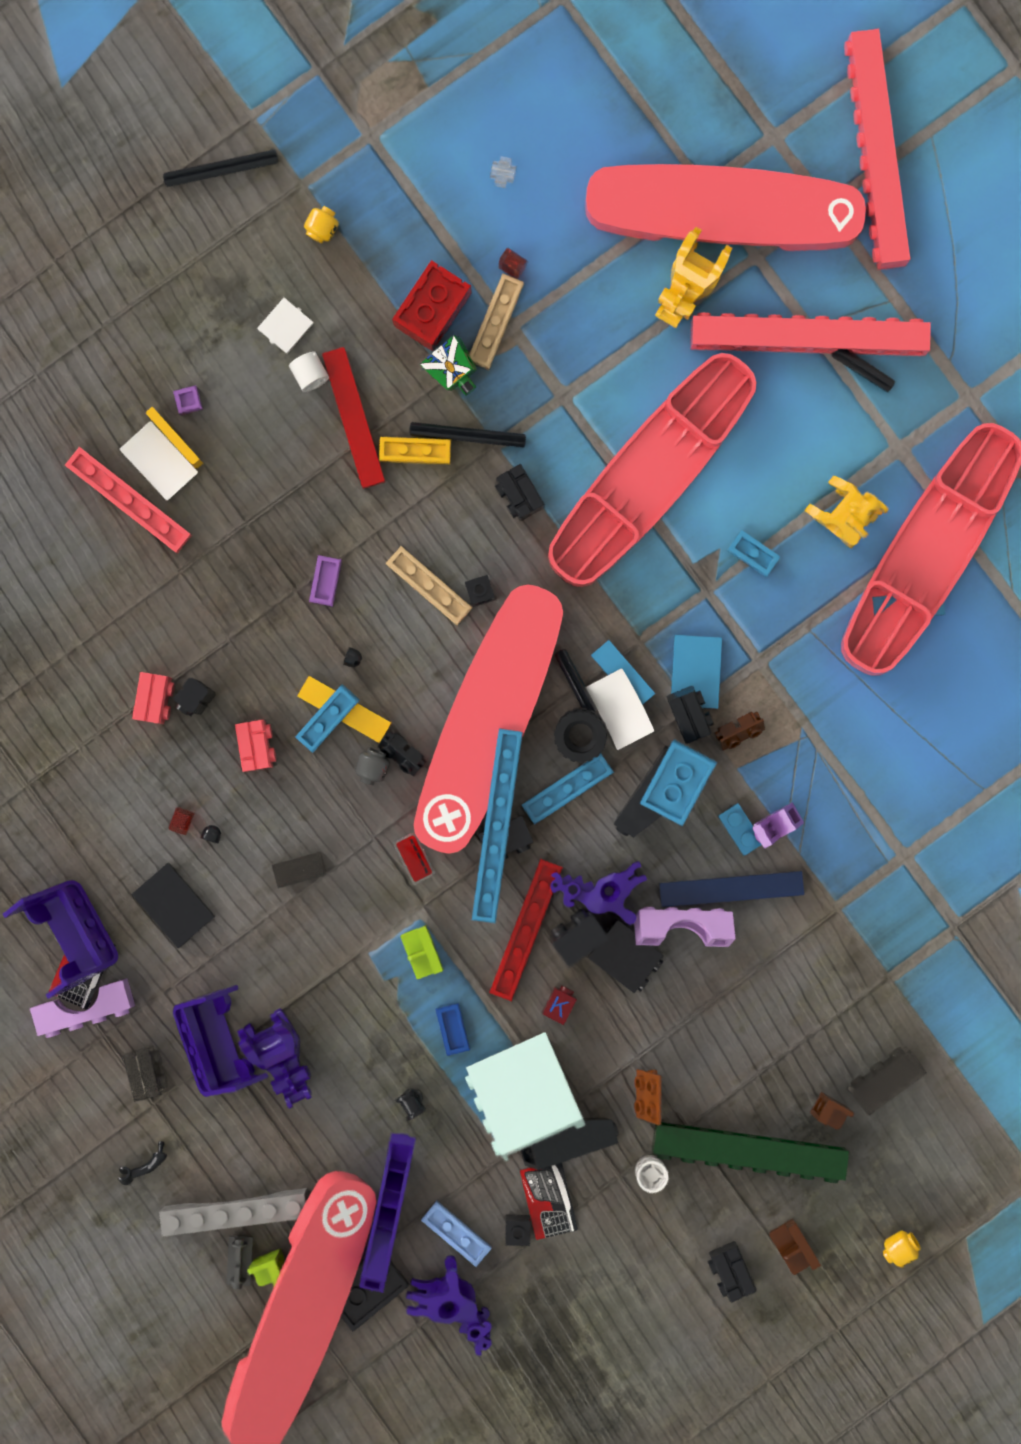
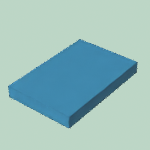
M674 635L671 694L689 686H694L695 691L700 690L704 698L705 704L701 705L702 708L718 709L722 638Z
M673 740L640 804L683 826L717 762Z

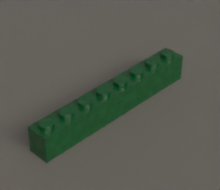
M661 1122V1125L655 1124L652 1144L653 1154H657V1158L663 1160H671V1157L681 1158L682 1162L695 1163V1160L705 1161V1165L718 1167L719 1163L728 1164V1168L743 1170V1167H750L752 1171L757 1173H767V1170L776 1171L777 1175L790 1177L791 1173L800 1174V1178L807 1180L822 1177L825 1182L838 1183V1180L846 1181L849 1151L845 1147Z

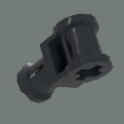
M407 1089L395 1099L396 1103H400L407 1114V1121L414 1119L426 1110L422 1104V1093L417 1089Z

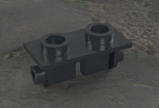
M389 731L378 745L380 751L385 753L387 758H392L398 763L399 768L404 773L411 774L414 777L427 761L412 746L405 752L403 748L408 742L396 732L393 734Z

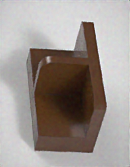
M823 1092L820 1093L810 1111L819 1122L829 1125L836 1130L842 1127L847 1116L853 1118L855 1114L847 1106Z
M793 1218L769 1232L770 1238L793 1275L798 1274L809 1266L812 1270L821 1266Z

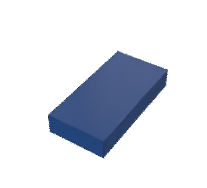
M459 1003L436 1008L447 1056L469 1051L470 1046Z

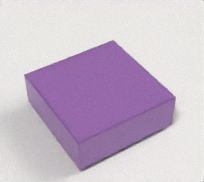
M196 385L173 391L179 415L203 410Z

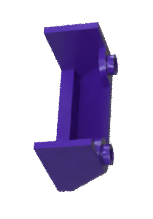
M69 880L24 897L3 913L4 918L24 911L28 920L33 924L40 925L48 922L69 963L60 969L59 978L62 983L46 994L47 999L82 984L110 968L118 960V952L86 892L77 881Z
M237 985L180 1003L173 1008V1016L198 1090L205 1097L238 1091L268 1078L267 1073L255 1075L253 1064L245 1058L239 1059L224 1014L229 1012L231 1006V998L228 993L239 990Z

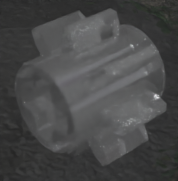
M501 156L499 162L493 161L490 178L495 179V186L506 188L507 183L513 184L517 166L512 165V158Z

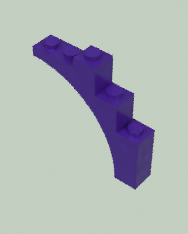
M391 1133L378 1203L361 1275L360 1288L378 1292L384 1291L416 1139L407 1134Z

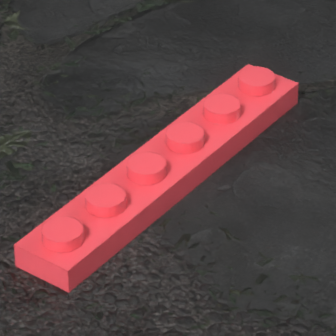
M79 447L65 464L67 468L177 554L192 536L82 448Z

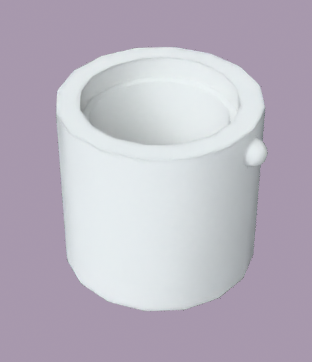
M314 351L303 354L289 365L303 392L314 390L329 379L325 368Z

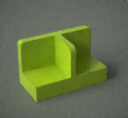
M427 925L400 936L408 955L407 958L410 960L417 979L433 973L437 974L444 970Z
M281 1248L254 1258L247 1269L249 1274L254 1273L259 1286L272 1282L275 1286L286 1261Z

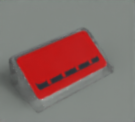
M415 832L393 842L413 885L436 875Z

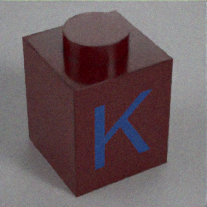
M561 985L560 989L555 986L542 1014L564 1025L577 1000L573 996L574 991Z

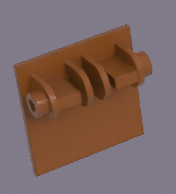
M637 1069V1076L634 1081L636 1088V1101L634 1104L636 1117L661 1125V1075H658V1070H648L647 1072Z

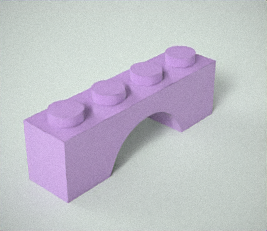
M644 907L637 912L634 923L636 945L659 946L665 939L667 932L675 928H686L695 932L702 939L706 947H729L735 940L733 912H727L720 908L711 911L691 908L686 911L678 910L675 907L664 910Z
M126 978L99 987L96 1002L86 1011L71 1010L64 1006L59 999L30 1008L37 1036L45 1034L46 1038L61 1034L60 1029L68 1027L69 1031L84 1027L83 1022L91 1020L92 1024L105 1021L107 1020L106 1016L115 1013V1017L130 1013L129 1009L134 1007L135 1003L128 979Z

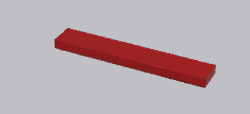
M345 347L322 353L362 488L366 489L385 483Z
M540 859L489 993L512 1002L553 895L550 887L555 877H552V874H561L563 867Z

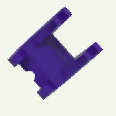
M637 861L621 873L613 872L598 879L595 887L591 881L583 884L581 875L573 880L570 875L562 878L560 874L553 873L552 877H555V879L552 881L550 888L553 893H556L558 890L564 893L563 901L567 907L574 906V901L571 900L575 899L583 903L593 913L615 912L626 923L634 924L636 915L631 910L625 908L623 903L625 898L630 895L631 890L636 885L646 881L647 877L646 875L634 876L628 880L629 877L634 875L635 869L641 867L640 862Z
M279 1008L270 1015L274 1022L273 1026L257 1034L251 1023L239 1030L238 1036L241 1040L239 1041V1047L250 1063L273 1075L275 1080L271 1081L272 1088L276 1095L283 1093L286 1105L290 1109L293 1107V1104L305 1098L307 1100L312 1098L311 1089L306 1080L310 1079L311 1073L307 1065H300V1037L285 1012Z
M450 1255L445 1258L447 1271L444 1277L431 1280L412 1278L411 1285L416 1286L419 1290L416 1292L407 1291L406 1299L417 1301L419 1305L417 1307L408 1306L406 1313L413 1316H426L433 1322L450 1324L456 1321L462 1323L459 1332L467 1334V1340L473 1341L475 1344V1353L481 1356V1350H487L491 1346V1323L487 1320L490 1316L489 1309L482 1307V1312L478 1311L474 1287L468 1281L461 1279L457 1273L456 1258Z

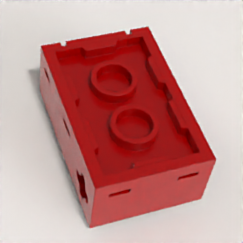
M431 260L392 318L394 327L426 348L434 351L472 294L471 285L465 281L462 283V279L442 266L439 267L437 263Z

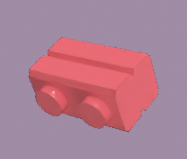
M140 672L132 719L163 725L165 720H169L171 707L167 706L168 698L173 696L175 683L171 682V677Z
M266 720L235 724L242 771L249 772L272 768L273 762H276L275 749L270 748L269 739L273 738L271 725H266Z

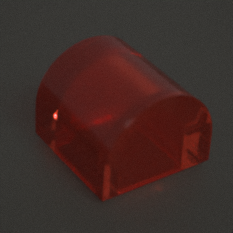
M507 248L499 259L498 267L511 277L519 279L528 264V260Z
M180 806L176 807L168 827L169 830L187 835L195 813Z

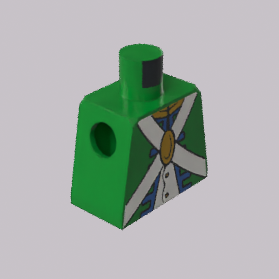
M453 335L420 363L421 367L446 390L452 391L459 387L464 395L467 396L477 388L469 378L477 371V368L459 336Z

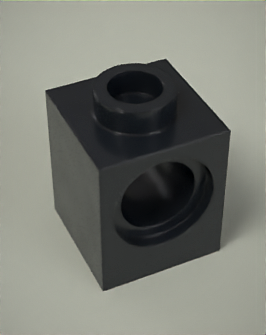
M488 575L465 582L472 607L495 601Z
M506 1215V1246H530V1215Z

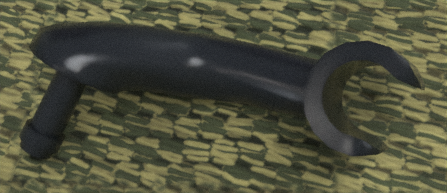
M159 1141L158 1152L153 1153L152 1158L143 1166L132 1170L125 1166L119 1169L120 1173L127 1174V1176L118 1178L120 1183L129 1185L134 1178L154 1171L167 1158V1154L163 1153L164 1142Z

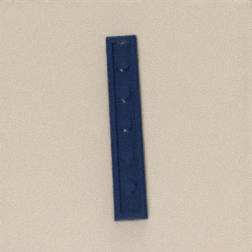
M802 871L659 883L661 907L804 895Z

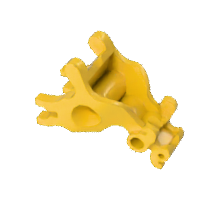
M695 227L693 231L691 230L684 239L672 265L670 289L665 287L658 299V303L661 306L655 316L674 328L678 327L683 317L686 320L690 319L696 308V305H694L696 301L713 292L732 251V247L726 245L716 263L694 252L699 244L696 241L702 231L698 227Z
M833 476L828 483L836 488L835 492L845 498L832 513L824 512L811 504L804 511L852 549L860 541L861 537L866 538L868 535L863 528L868 526L869 523H874L878 515L887 513L889 509L874 495L868 492L862 495L852 483Z

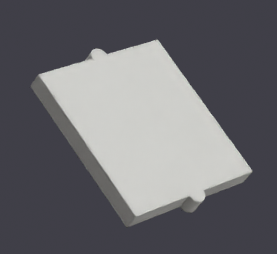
M283 298L257 329L270 340L271 344L277 345L288 354L314 323L301 312V308H296Z

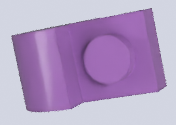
M790 803L755 823L752 828L757 841L765 849L781 837L804 824V821L794 804Z

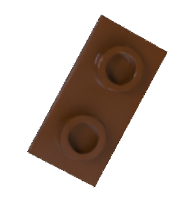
M751 711L738 718L737 722L740 725L738 728L735 727L733 721L717 728L718 731L714 734L717 740L720 741L723 751L728 748L734 749L742 741L748 738H756L765 730L764 720L760 718L758 712L753 713Z

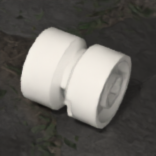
M645 1155L637 1161L635 1176L639 1186L644 1191L650 1193L661 1191L668 1182V1172L663 1161L654 1155Z

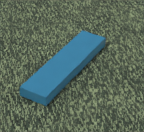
M600 753L597 758L595 757L592 761H587L523 803L522 807L535 825L614 772Z

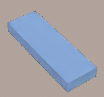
M437 1200L421 1218L423 1223L475 1267L492 1249V1246Z

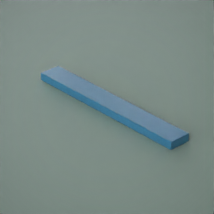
M499 729L472 913V920L496 923L523 734L520 731Z

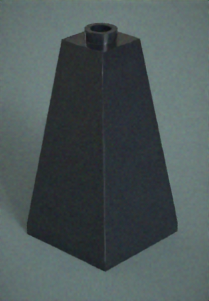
M665 746L617 816L614 825L617 826L616 829L625 836L630 835L634 838L662 816L641 805L640 801L669 749L668 746Z
M583 1118L585 1126L576 1129L574 1125L521 1149L524 1165L539 1171L618 1144L617 1136L619 1132L617 1125L607 1118Z

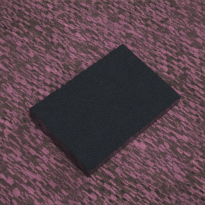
M170 863L163 866L131 894L177 948L184 945L216 917Z
M365 1259L360 1262L341 1314V1318L352 1332L409 1287V1282L391 1260L383 1292L360 1288Z

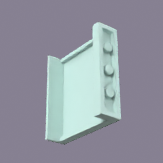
M546 1032L466 1067L469 1074L465 1077L470 1090L475 1089L477 1097L474 1098L475 1104L479 1112L483 1111L486 1117L483 1120L485 1129L488 1134L492 1133L495 1141L491 1142L496 1155H501L505 1161L509 1160L507 1155L574 1125L576 1129L586 1125Z

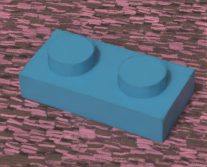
M742 530L727 550L765 577L768 576L780 558L775 552Z
M739 803L718 815L721 823L743 856L762 845L757 841L752 828L753 825Z

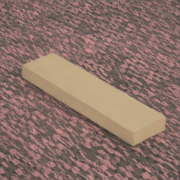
M502 274L469 354L475 365L487 370L490 369L523 289V281Z
M402 546L385 563L456 626L473 609Z

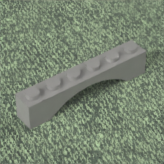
M307 1188L286 1190L236 1201L184 1203L164 1206L159 1212L162 1236L296 1220L308 1199Z

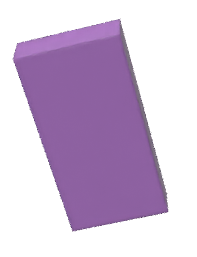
M318 555L309 599L310 603L333 607L342 560Z

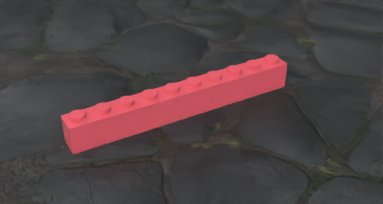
M879 29L851 32L848 40L845 42L844 50L845 55L849 56L850 61L847 71L848 78L852 79L853 87H851V100L856 105L854 123L859 128L857 146L862 150L860 168L861 171L864 170L865 172L863 191L865 194H868L866 213L868 217H871L872 224L869 226V236L871 240L874 239L875 246L872 249V258L874 263L877 262L878 270L905 267L910 261V252Z
M703 312L698 313L697 316L692 318L690 350L832 354V352L838 351V349H847L853 354L925 356L930 351L931 322H923V319H910L909 322H900L898 318L876 321V318L873 317L862 318V320H853L852 317H840L838 320H830L828 316L806 319L803 315H795L791 318H782L781 315H769L768 318H760L757 314H746L744 317H735V314L732 313L711 316V313Z

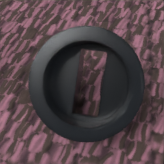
M349 647L343 665L348 667L359 666L362 660L360 651Z
M209 825L204 828L200 838L219 844L221 831L218 827Z

